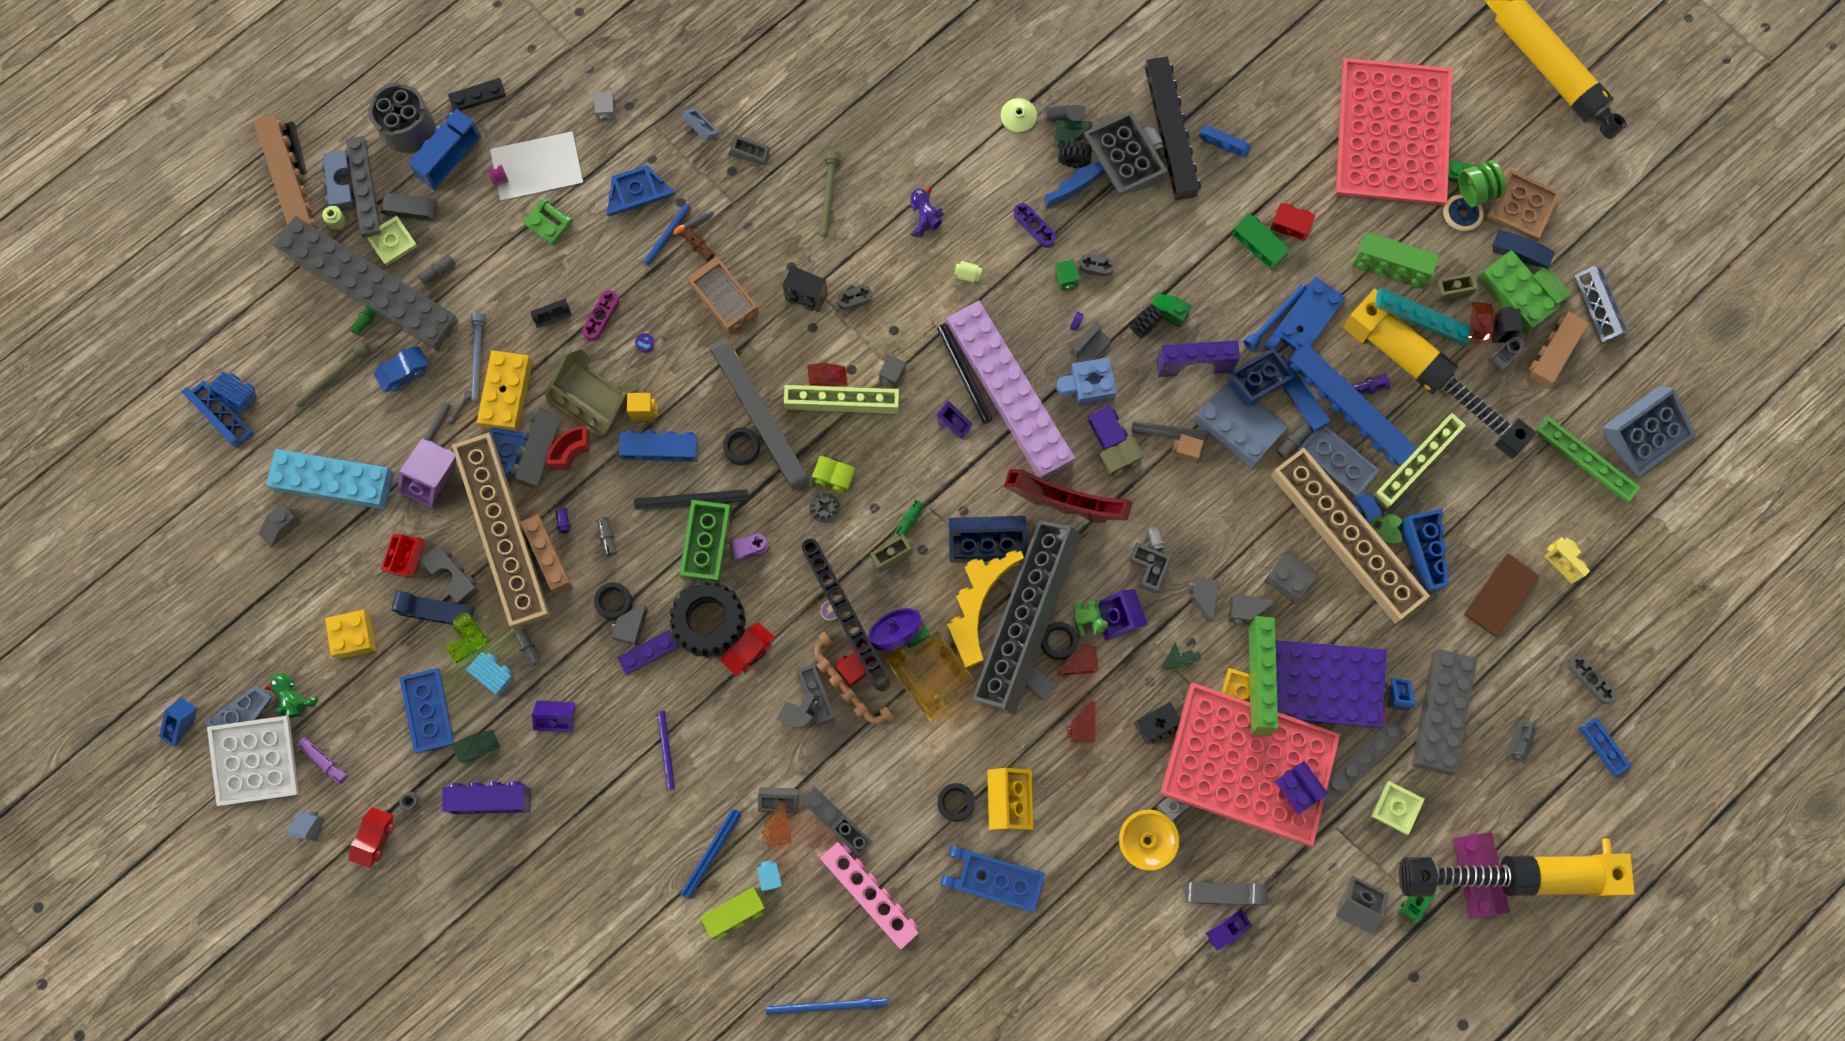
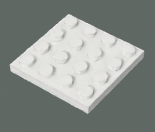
M289 715L207 727L217 806L299 794Z

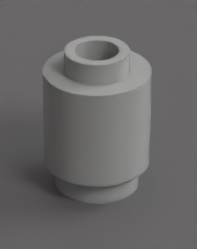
M1144 128L1143 131L1156 153H1160L1164 146L1156 129Z

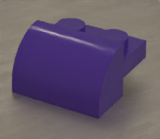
M1303 761L1274 781L1298 815L1329 794L1306 761Z

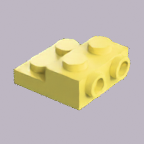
M1560 537L1547 548L1549 552L1544 557L1571 584L1590 572L1587 564L1576 557L1581 551L1573 540Z

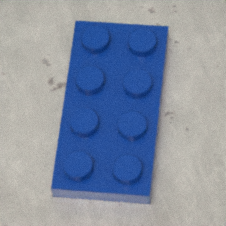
M434 668L399 677L414 753L419 754L455 745L440 669Z

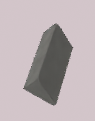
M760 787L758 792V811L798 813L799 789Z

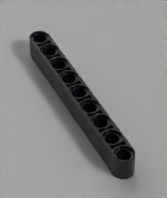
M806 539L802 543V551L873 687L878 691H886L890 686V679L818 542L815 539ZM811 547L816 548L814 552H807ZM824 563L822 568H816L817 564ZM827 579H833L831 584H824ZM835 595H841L838 601L832 600ZM844 611L850 612L847 617L841 616ZM852 628H859L858 632L854 634L849 633ZM861 644L868 645L865 650L858 649ZM869 661H876V664L873 667L867 666V663ZM884 677L885 681L883 683H876L877 678Z

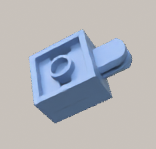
M1109 357L1072 363L1071 375L1060 377L1056 384V390L1060 395L1075 394L1077 406L1114 400L1117 394Z

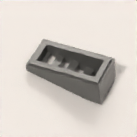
M735 134L728 155L764 164L770 147ZM745 146L748 147L747 152L743 151ZM752 148L755 149L754 155L750 154ZM759 150H762L761 157L757 156Z

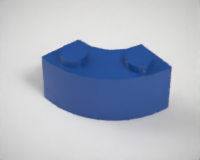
M419 346L402 350L393 359L379 364L374 376L384 393L389 391L397 392L403 385L425 374L424 370L429 366V363Z

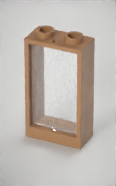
M717 256L687 277L691 288L728 334L737 332L745 322L752 321L757 317L759 313L757 305Z

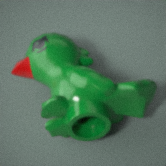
M277 673L271 677L269 684L265 687V690L273 691L279 696L281 707L275 710L276 713L285 714V716L289 715V718H294L302 715L301 709L316 706L318 702L317 696L309 699L303 698L297 692L292 691V687L296 685L293 683V679L289 678L286 674Z

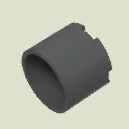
M390 83L381 87L373 94L374 97L368 108V114L385 144L391 149L402 153L420 150L423 143L432 137L435 130L434 118L420 93L414 87Z

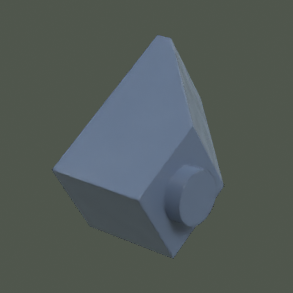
M306 810L305 814L298 813L285 835L317 842L324 818L317 817V812Z

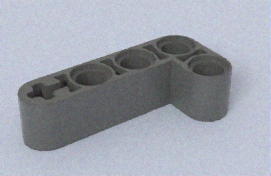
M1185 882V903L1263 906L1267 905V884Z

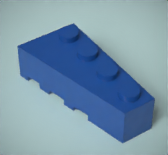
M1443 508L1407 516L1400 524L1417 580L1428 594L1449 586L1447 561L1445 560L1446 544L1443 539Z

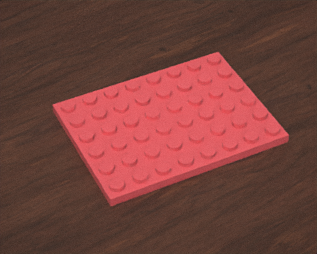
M1350 58L1343 59L1335 195L1434 205L1447 204L1452 68Z
M1192 682L1188 689L1160 795L1312 847L1314 846L1325 797L1298 815L1274 781L1303 761H1306L1327 790L1340 734L1278 713V729L1271 736L1252 735L1250 702Z

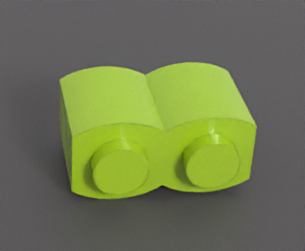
M820 456L812 474V479L819 486H832V489L836 492H849L856 474V468Z

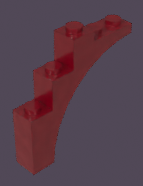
M1009 469L1004 484L1005 488L1035 505H1050L1064 514H1078L1092 523H1106V520L1127 521L1133 504L1128 499L1101 497L1062 487L1023 469Z

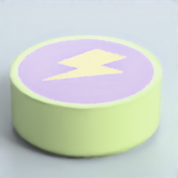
M829 601L825 602L820 610L822 617L827 621L836 620L837 616Z

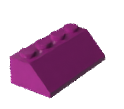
M1492 832L1452 839L1457 863L1461 868L1465 865L1468 868H1471L1472 865L1476 868L1480 865L1483 868H1486L1487 865L1491 868L1497 865L1500 868ZM1474 885L1473 887L1466 886L1463 888L1470 919L1510 912L1507 897L1502 887L1497 885L1496 887H1491L1489 885L1488 887L1481 886L1478 888Z

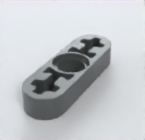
M1578 655L1569 660V670L1599 702L1606 704L1615 700L1617 694L1614 687L1584 656ZM1580 661L1582 663L1580 665L1581 668L1575 667L1576 662ZM1589 669L1588 672L1584 673L1583 675L1581 674L1585 672L1584 670ZM1589 674L1596 676L1597 683L1595 685L1588 682L1587 677ZM1601 684H1603V686L1600 687L1601 689H1598V690L1595 689L1596 687H1598V686H1600ZM1607 690H1608V691H1609L1608 697L1604 698V697L1602 696V695H1604V692H1603V691H1607Z

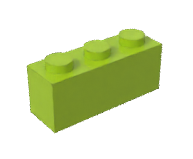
M752 887L702 915L700 918L711 939L717 938V940H720L728 935V930L732 928L737 930L745 926V921L752 917L755 920L764 915L763 910L766 907L755 887Z

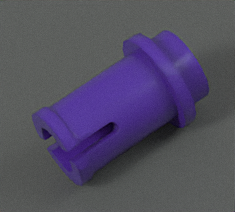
M558 508L555 510L558 525L556 530L559 533L570 532L571 524H569L567 508Z

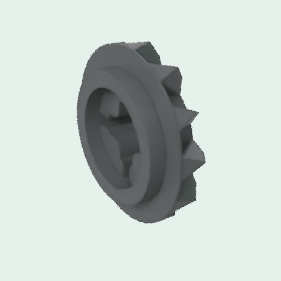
M820 493L814 496L810 502V514L816 521L828 523L838 516L840 504L837 498L830 493ZM820 502L824 505L829 504L828 509L830 513L825 510L820 511Z

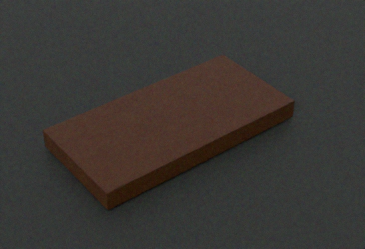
M1507 553L1467 608L1464 615L1491 635L1497 637L1540 576Z

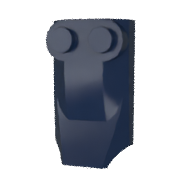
M1273 348L1229 372L1227 377L1230 386L1245 404L1256 405L1259 399L1295 379L1296 373L1291 370L1287 360L1280 356Z

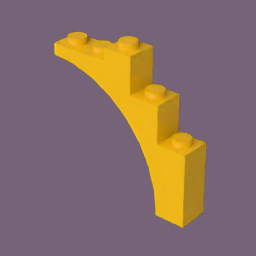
M1011 551L1001 560L995 558L989 561L987 566H985L982 559L979 561L978 559L971 560L965 566V571L973 588H964L956 595L965 617H955L950 620V624H947L966 669L984 662L978 637L979 617L982 606L989 591L999 578L1011 568L1024 561L1021 551Z

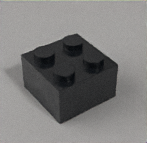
M791 266L782 285L786 300L791 304L798 303L803 305L808 311L815 310L819 312L828 293L826 279Z

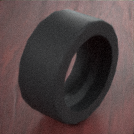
M736 428L725 436L723 450L727 459L733 464L739 466L748 465L758 457L760 444L756 434L750 429ZM745 436L751 440L753 448L749 455L738 457L731 452L730 445L736 437Z
M616 582L602 585L596 591L594 597V606L597 612L605 619L611 621L617 620L618 617L629 612L633 605L632 596L628 589ZM616 590L623 594L625 603L621 610L611 613L603 608L602 599L607 592Z
M1054 622L1048 625L1041 648L1049 658L1064 660L1075 652L1078 644V635L1069 624ZM1062 630L1069 635L1071 643L1066 651L1055 652L1049 647L1048 637L1051 632Z
M952 783L946 785L940 791L937 806L940 814L945 819L959 822L971 815L975 806V798L973 792L967 786L961 783ZM952 791H960L967 797V808L960 814H952L945 808L944 799Z

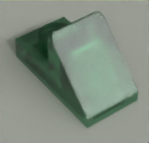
M1175 642L1160 668L1161 672L1198 663L1201 660L1200 653H1194L1193 650L1182 653L1180 657L1177 643Z

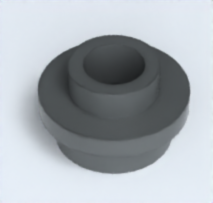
M414 792L404 793L399 801L400 807L407 812L415 811L420 805L419 796ZM412 798L413 804L409 806L407 801Z

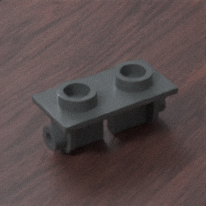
M1519 720L1506 757L1523 764L1526 763L1538 729L1534 727V723H1525Z

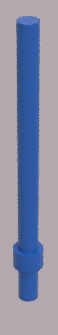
M863 997V1000L766 1006V1015L854 1008L870 1010L872 1007L888 1006V998L871 999V997Z

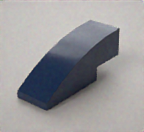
M1498 230L1492 245L1493 253L1505 255L1512 250L1523 263L1547 269L1555 253L1540 243L1503 230Z

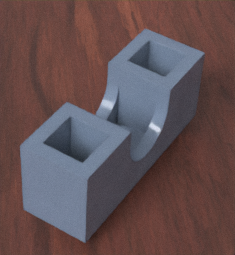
M338 151L323 154L324 161L321 164L326 178H323V183L328 194L325 195L327 206H336L340 211L356 209L355 195L349 184L339 185L341 178L351 175L347 152Z

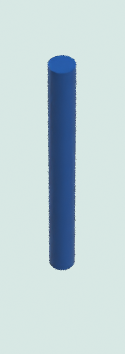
M684 204L643 260L645 265H650L676 227H678L691 207L688 204Z

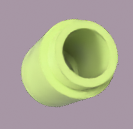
M329 206L323 211L322 217L331 229L341 230L344 228L346 218L338 207Z
M961 261L960 264H956L954 274L957 275L959 280L974 283V281L979 282L982 268L976 264Z

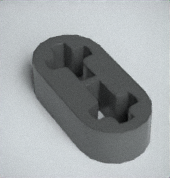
M1090 254L1083 255L1079 262V268L1082 272L1099 276L1111 275L1115 267L1112 259ZM1086 260L1090 261L1091 265L1089 267H1085ZM1104 264H1108L1109 268L1107 270H1104Z
M865 285L843 291L838 295V305L843 310H849L867 304L872 299V291ZM862 291L867 294V298L860 296ZM844 297L850 299L849 304L842 302Z

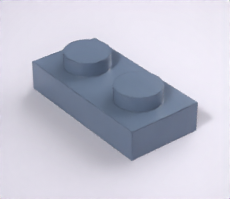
M696 108L685 110L681 115L686 123L705 141L717 138L720 133Z

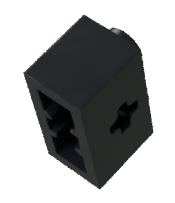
M1504 307L1490 321L1492 343H1506L1511 338L1517 337L1523 330L1520 309Z
M1171 702L1136 720L1134 724L1145 743L1151 741L1154 744L1162 739V734L1168 732L1170 735L1177 731L1180 717ZM1157 721L1163 722V725L1161 727L1156 728L1155 726Z

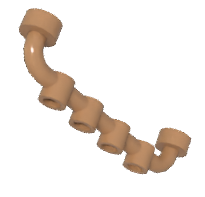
M823 631L818 636L820 640L815 644L814 655L819 662L817 667L823 674L828 672L831 676L829 679L830 683L835 689L841 688L844 692L841 696L848 704L852 702L856 708L853 711L860 719L864 717L872 724H881L886 720L890 723L894 720V715L886 706L880 710V716H873L824 657L822 648L824 646L830 647L833 641Z

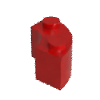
M579 427L569 430L554 442L546 462L550 469L570 470L571 462L576 456L590 451V432L588 428Z
M757 622L748 628L744 635L727 650L720 662L736 677L742 672L746 674L752 669V663L762 653L766 654L772 648L771 642L775 637L762 624Z
M371 807L362 818L359 831L350 845L348 860L371 868L375 861L379 862L387 837L394 830L395 824L392 823L394 815Z

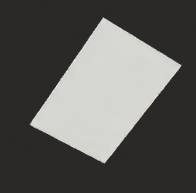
M573 132L490 149L494 169L502 165L509 182H502L497 186L500 201L583 183Z

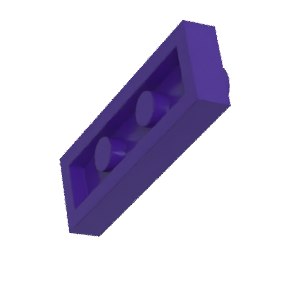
M667 630L618 656L617 659L625 674L629 675L679 647L670 630Z

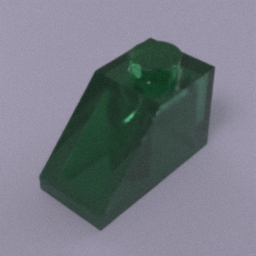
M1056 120L1054 148L1059 149V145L1062 142L1065 143V141L1071 142V140H1074V142H1081L1085 138L1083 133L1092 129V121Z
M493 729L470 735L452 744L458 761L462 764H467L501 748Z

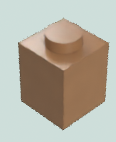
M1181 434L1179 440L1175 439L1172 450H1175L1174 457L1196 463L1204 440Z

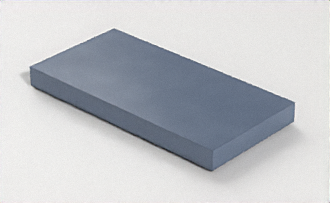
M1327 426L1312 432L1296 450L1298 452L1305 448L1330 479L1352 497L1360 494L1380 471L1379 468Z

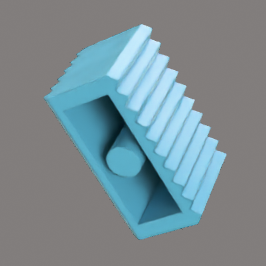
M481 652L466 670L494 694L500 696L514 680L511 676L512 671L505 665L500 667L496 664L498 659L492 654L488 653L485 655Z

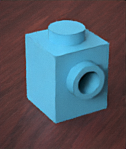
M772 860L761 862V866L757 867L762 892L782 888L778 863H773Z

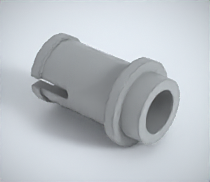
M1153 526L1148 528L1147 532L1152 544L1150 547L1157 551L1165 549V542L1162 540L1159 527Z

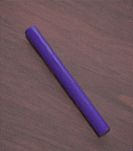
M658 711L667 790L675 789L666 715L665 711Z

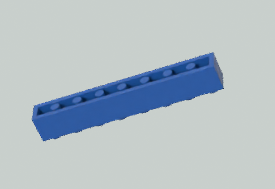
M1307 343L1288 361L1291 370L1296 374L1300 373L1304 377L1303 381L1308 386H1313L1318 390L1317 394L1323 400L1327 399L1334 411L1337 413L1341 412L1345 416L1344 420L1349 425L1357 427L1359 429L1358 433L1364 439L1368 438L1373 443L1372 446L1378 452L1382 451L1387 456L1386 460L1390 464L1400 466L1416 451L1417 447Z

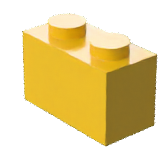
M627 393V413L632 422H655V416H658L659 410L656 399H653L651 393Z

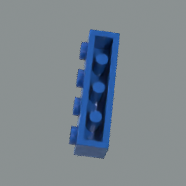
M627 430L626 433H620L619 456L621 460L698 462L699 439L693 432L675 434V432L665 431L664 434H656L655 431L637 433V431Z

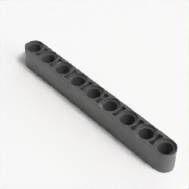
M727 339L709 347L791 489L794 491L810 482Z

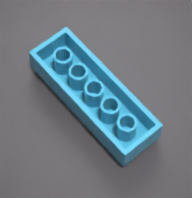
M275 449L266 486L275 492L385 510L394 473L387 467Z

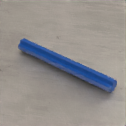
M732 809L681 891V895L685 898L690 899L741 817V813L737 810Z

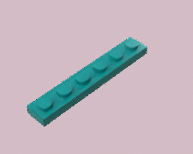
M1378 289L1375 302L1376 308L1459 344H1468L1471 326L1387 289Z

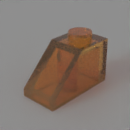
M784 800L779 802L765 823L764 831H761L763 843L767 842L768 848L792 843Z

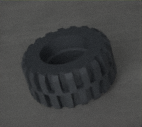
M700 581L699 585H694L693 583L689 585L688 590L685 591L683 589L679 593L681 596L678 599L675 598L673 602L674 607L670 609L671 619L669 620L672 633L678 643L687 652L693 653L694 656H704L705 658H711V656L720 657L722 653L726 652L743 636L745 632L744 625H746L745 611L740 599L726 585H719L715 581L710 583ZM704 603H716L724 609L726 614V623L723 629L710 637L697 635L690 626L692 612Z

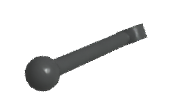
M465 391V397L452 416L447 418L448 424L454 423V418L467 399L471 398V391Z
M1411 491L1407 493L1391 508L1383 511L1381 516L1389 515L1413 493Z

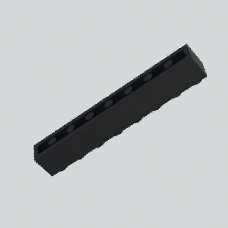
M1168 56L1146 60L1145 73L1160 137L1163 141V150L1175 200L1197 197L1198 191L1201 189L1200 179L1196 178L1197 166L1196 162L1192 161L1193 149L1188 144L1189 132L1184 127L1185 115L1180 110L1181 98L1176 93L1177 81L1172 76L1174 72L1172 62L1169 63Z

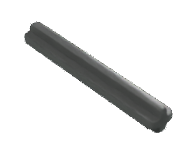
M1136 421L1132 423V432L1173 438H1180L1181 434L1204 441L1207 437L1205 430Z

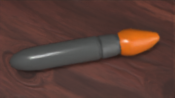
M705 212L684 225H679L673 234H682L686 229L693 228L711 218L714 212Z

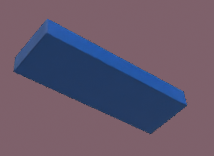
M1300 377L1283 385L1284 391L1313 432L1330 424V419Z
M1597 717L1592 718L1578 728L1614 778L1632 767Z

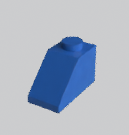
M180 698L166 708L159 737L173 747L177 746L193 724L197 707Z

